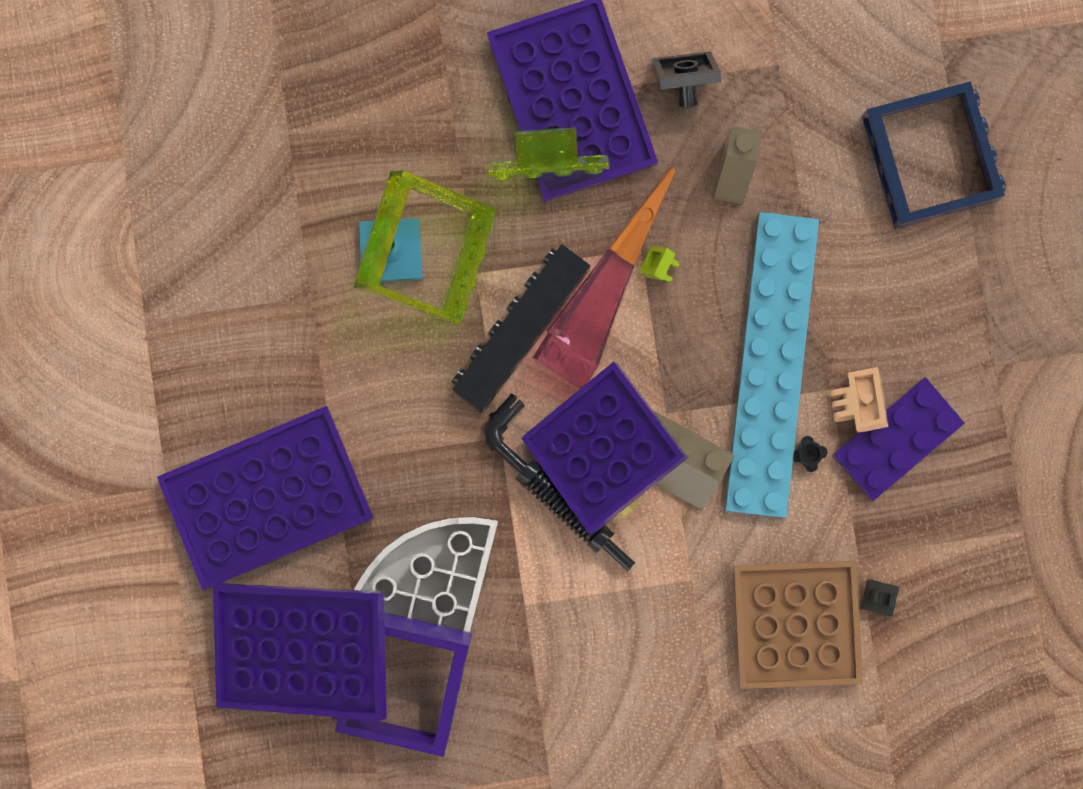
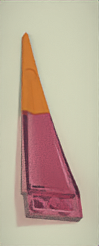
M675 168L668 169L546 330L548 332L533 356V359L578 389H581L590 381L600 364L624 291L653 220L675 174Z

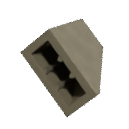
M736 126L731 127L723 144L713 200L743 205L757 163L762 131Z

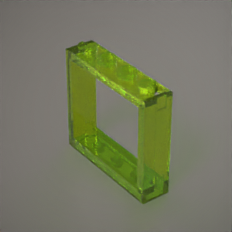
M405 170L390 171L353 288L443 322L461 324L464 312L468 311L467 302L471 290L477 282L476 274L479 264L486 254L485 245L488 235L494 227L492 222L497 209ZM410 189L472 214L443 309L379 286Z

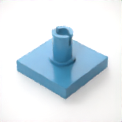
M419 218L359 222L363 283L423 280Z

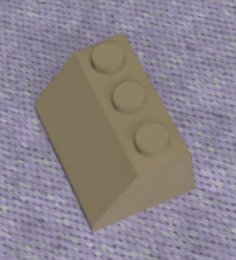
M653 411L688 457V459L655 485L703 510L735 455Z

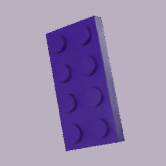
M926 377L922 378L886 409L888 427L859 432L832 454L871 501L878 498L965 424Z

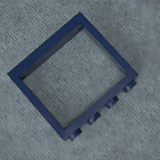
M971 81L869 108L861 116L894 229L994 203L1005 196L1006 183L1004 177L998 174L995 164L998 160L994 146L989 144L987 137L989 134L988 123L984 117H981L978 107L980 106V96L978 91L973 89ZM960 96L988 191L910 212L882 117Z

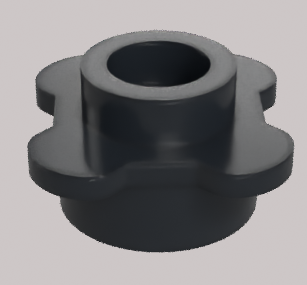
M805 436L801 439L799 448L794 450L793 461L803 464L808 472H814L818 469V463L822 458L827 456L828 451L825 446H820L814 442L811 436ZM808 451L812 452L811 457L807 456Z

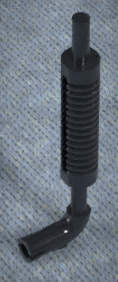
M510 393L509 397L497 410L488 415L489 419L485 424L484 431L486 444L492 452L495 450L520 473L515 479L523 487L528 486L527 490H532L531 494H536V499L541 498L540 502H545L544 506H549L548 510H553L554 515L558 514L557 518H562V522H566L567 527L571 525L570 530H575L574 533L579 534V538H583V542L588 541L587 545L595 553L602 548L628 572L636 562L610 540L614 532L604 525L593 535L588 534L545 471H542V467L534 459L527 464L503 442L504 437L502 434L508 429L507 424L525 407L522 401L519 400L512 408H509L517 399L514 394Z

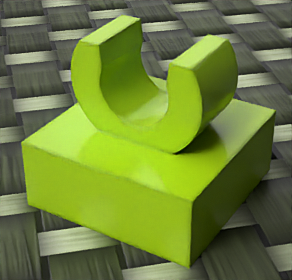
M651 246L638 272L647 278L671 282L673 278L667 275V271L670 266L678 268L680 264L677 260L673 259L676 253L670 249Z

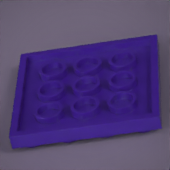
M614 361L521 437L588 534L592 535L688 459L619 364Z

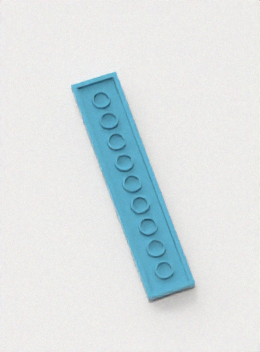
M759 212L731 450V453L735 456L729 468L725 511L778 518L787 517L819 219Z

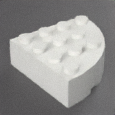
M476 517L449 518L416 528L402 535L383 549L368 566L365 573H363L354 590L384 592L385 613L470 632L498 521Z

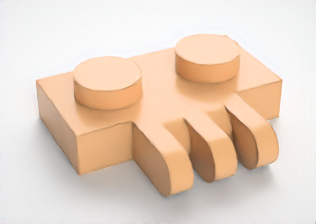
M878 367L849 372L850 387L830 391L831 399L837 400L832 402V409L834 411L845 409V411L833 414L834 421L841 422L855 419L858 433L888 427Z

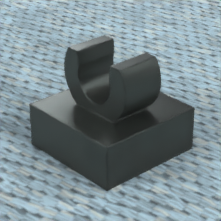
M867 579L861 609L893 616L899 587Z

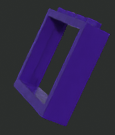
M384 612L386 636L454 651L437 732L433 734L382 721L332 717V719L337 720L335 732L444 757L472 633Z

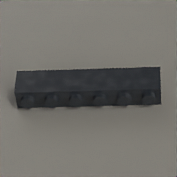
M563 244L557 250L551 248L542 261L546 264L539 274L535 271L532 273L524 285L528 288L521 298L517 295L506 308L509 312L508 316L503 322L499 319L495 322L488 332V335L491 336L485 346L479 344L470 356V359L473 360L467 370L461 368L451 381L455 385L452 391L480 413H483L590 271L591 265Z

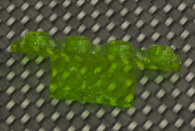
M576 127L515 131L517 161L487 163L488 176H494L496 180L510 179L512 175L524 174V177L537 178L542 176V173L554 172L557 176L571 175L572 171L585 170V173L597 174L603 172V169L609 168L607 155L578 157Z

